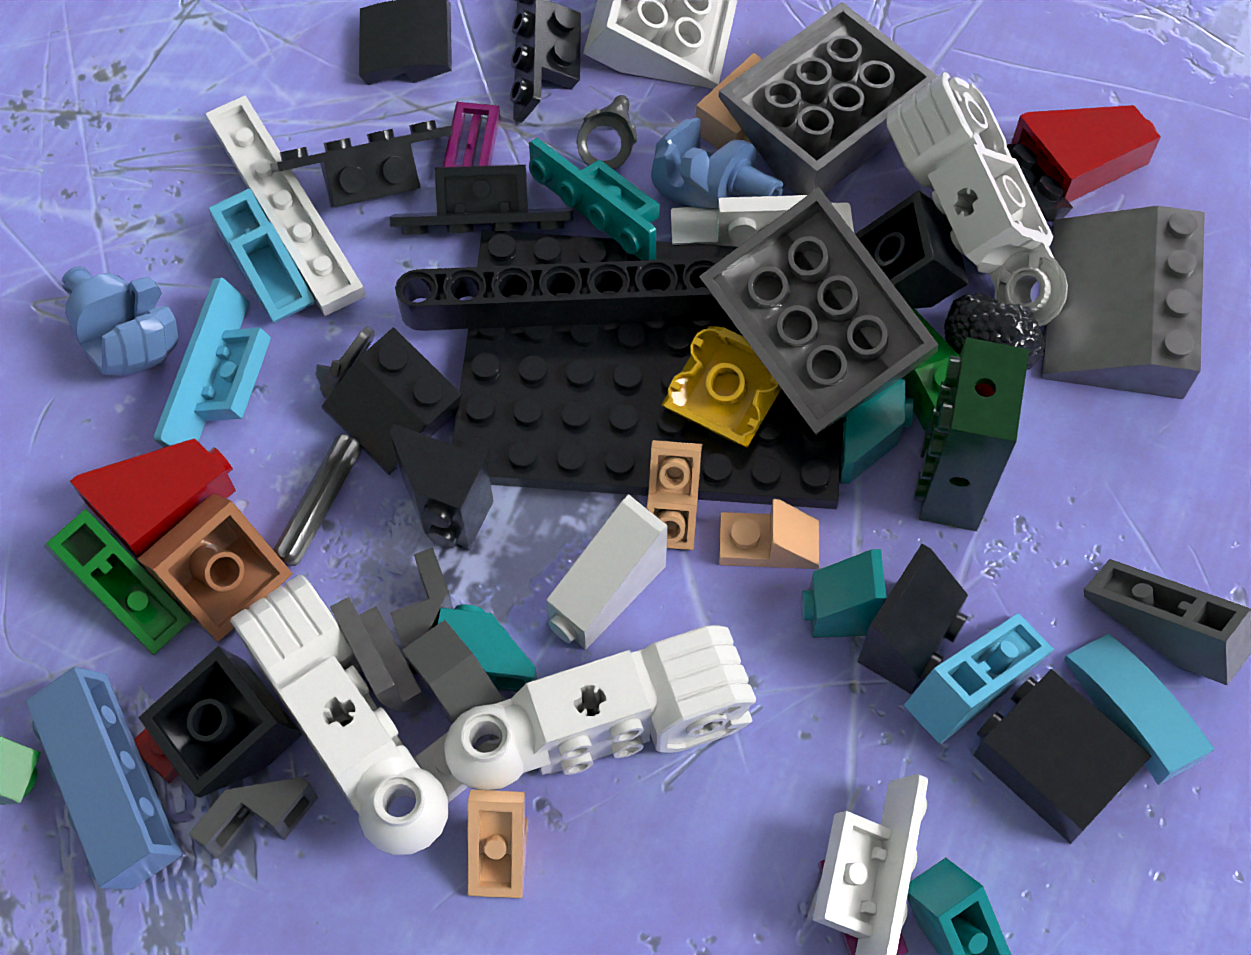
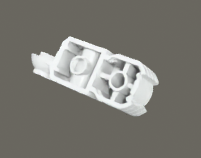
M943 72L932 80V83H928L918 90L917 94L914 93L904 100L902 104L897 105L888 112V131L907 170L923 187L934 190L932 192L933 201L950 222L953 229L950 232V236L955 247L975 264L978 272L990 275L995 286V299L998 300V303L1028 306L1033 312L1039 327L1046 325L1060 313L1066 302L1068 290L1065 272L1054 259L1049 248L1053 240L1051 230L1017 160L1012 158L1009 153L1006 139L985 97L973 83L968 84L958 77L948 81L951 77L947 72ZM1039 281V296L1035 301H1032L1031 289Z
M299 574L286 582L285 586H280L267 594V598L262 597L251 604L249 609H244L231 617L230 621L250 655L352 808L358 812L359 823L364 836L377 849L392 855L414 854L429 847L442 834L448 819L449 800L443 785L430 772L419 767L397 736L399 732L382 707L377 709L368 694L370 692L369 688L359 674L362 672V668L343 631L310 582L303 575ZM409 796L416 800V804L409 814L402 817H394L388 814L389 807L395 799Z
M719 625L704 626L655 642L636 652L631 653L630 650L526 683L511 699L496 704L473 707L462 713L450 726L444 743L445 762L456 779L465 786L477 790L503 789L517 781L523 773L539 768L542 775L554 774L563 771L565 775H572L590 768L594 764L593 760L613 754L614 758H624L643 749L644 743L650 742V734L656 751L663 753L681 752L732 735L752 722L748 709L751 705L755 704L756 697L751 685L748 684L749 679L743 665H740L741 659L736 647L733 646L734 641L728 627ZM493 734L502 739L498 748L492 752L482 753L473 748L477 739L483 735Z

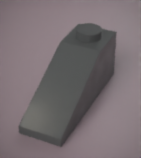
M1112 559L1106 562L1084 588L1085 598L1182 669L1228 685L1251 655V608Z

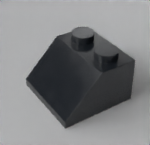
M920 190L855 233L911 309L932 308L969 284L962 253L955 247L950 236V232L953 229L947 216L937 208L932 199Z
M393 327L358 357L323 403L322 409L350 437L356 439L359 442V446L390 475L399 467L390 436L393 424L432 437L456 415L462 394Z
M393 424L390 436L398 465L424 533L427 534V537L439 546L454 548L456 545L470 551L494 502L486 457Z
M920 545L870 624L857 661L910 694L920 679L924 681L929 673L941 664L944 657L936 652L943 640L947 639L953 643L969 617L961 612L968 594L928 546Z
M217 646L138 717L192 793L199 798L263 771L303 735L248 663L220 646Z

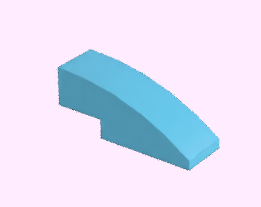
M250 188L209 207L212 222L273 324L315 304L312 294L272 222H269Z
M1109 633L1065 656L1064 660L1096 708L1152 756L1144 765L1158 785L1199 764L1215 749L1196 722L1166 686L1128 648Z

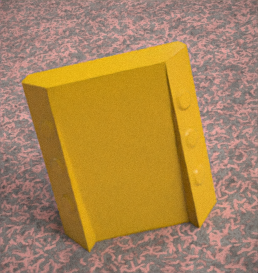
M709 326L695 335L690 345L692 355L681 373L674 376L668 388V394L661 406L747 448L782 388L743 336L724 327Z

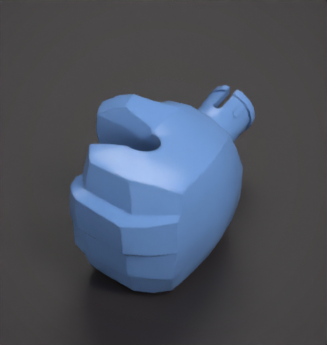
M700 118L685 119L676 128H673L664 135L656 144L651 171L652 182L662 196L676 202L697 208H718L719 198L739 197L741 194L748 197L781 196L783 188L781 187L783 182L781 180L775 179L754 168L757 150L753 144L733 139L714 154L701 149Z
M81 266L73 267L64 274L62 278L64 285L62 287L70 294L66 302L65 314L75 338L101 373L125 376L142 372L163 362L165 357L176 347L179 341L176 319L167 305L155 308L162 292L158 284L150 277L136 279L128 283L120 276L111 273L98 274L92 277L90 272Z

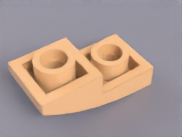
M652 441L647 510L668 526L667 548L694 550L702 444Z

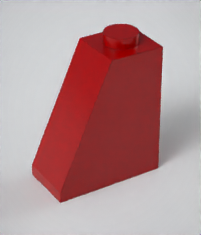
M1134 105L1026 112L1019 117L1011 143L1025 145L1035 153L1038 165L1048 177L1053 178L1061 185L1064 191L1063 196L1070 203L1148 165L1161 136L1157 133L1155 126L1150 120L1145 119Z
M195 438L79 474L70 480L83 502L136 559L209 495L214 493L227 499L236 491L228 475L233 470L228 460L215 447L207 451Z

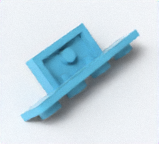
M216 278L212 281L156 428L154 440L164 448L193 438L199 442L206 421L242 419L249 403L271 337L260 327L240 329L250 302L224 278Z

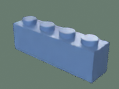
M72 667L27 699L26 704L33 719V731L43 744L50 762L51 777L60 787L69 810V823L74 831L78 833L87 856V869L93 879L97 881L98 887L134 889L180 858L182 853L107 674Z

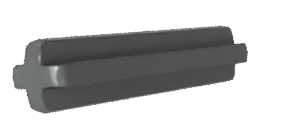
M345 434L336 436L273 550L284 563L292 566L300 563L361 452L359 442L353 437Z

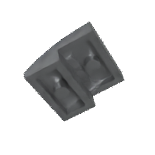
M349 597L331 605L330 608L378 700L388 708L400 712L420 713L428 709L429 707L423 693L377 606L358 615Z

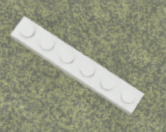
M246 95L205 113L211 128L245 185L253 192L268 221L272 222L323 315L327 316L366 297L362 283L292 170L272 173L270 164L281 161L280 150Z

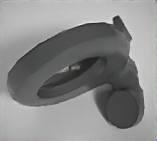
M625 95L615 97L610 105L600 110L595 108L583 118L584 122L578 131L576 144L580 157L588 166L597 161L588 150V135L593 129L600 126L611 127L617 131L621 139V148L617 156L603 162L615 170L623 165L630 156L633 145L637 142L636 127L630 121L628 113L630 103Z
M366 326L358 334L344 355L339 360L332 361L331 367L321 364L316 365L315 375L320 384L321 393L326 399L358 357L370 347L375 337V331L371 327Z

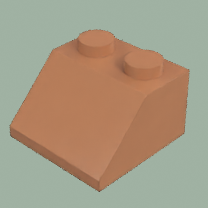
M214 493L209 495L137 559L157 584L216 642H219L235 628L230 621L231 617L244 609H249L251 604L262 597L267 598V594L277 589L293 574L231 500Z

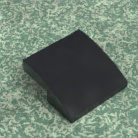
M392 0L360 8L359 76L367 85L404 73L407 74L413 83L452 71L451 4L448 0Z

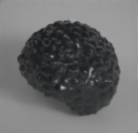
M979 293L974 295L964 294L958 299L953 300L944 323V334L946 342L959 356L966 337L1030 349L1027 370L1031 369L1039 358L1044 355L1045 343L1043 341V334L1030 307H1024L1022 304L1006 305L1003 302L998 303V300L993 299L989 294L981 295Z

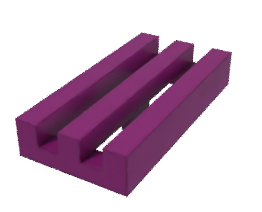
M456 101L451 125L453 135H449L443 167L473 166L483 115L488 116L478 165H491L500 120V106ZM466 114H473L463 164L455 165Z

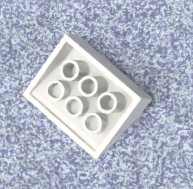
M597 0L583 54L620 73L714 89L720 82L737 0Z

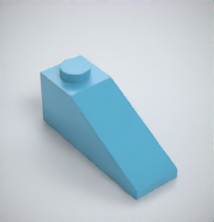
M1017 613L935 667L905 702L904 707L941 744L974 720L1045 660L1055 649Z

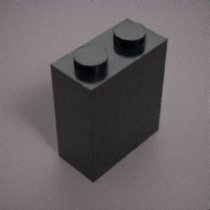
M1050 669L1039 682L1030 676L1010 698L1016 706L1005 717L996 711L976 733L982 741L973 756L1071 844L1152 756L1055 671Z

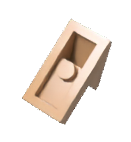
M773 499L770 514L721 512L719 565L818 569L819 520L779 499Z
M470 790L468 798V896L522 898L528 819L525 817V792Z

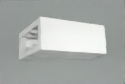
M629 494L615 509L546 600L548 618L550 619L548 624L553 632L566 643H571L574 640L585 650L666 567L668 526Z

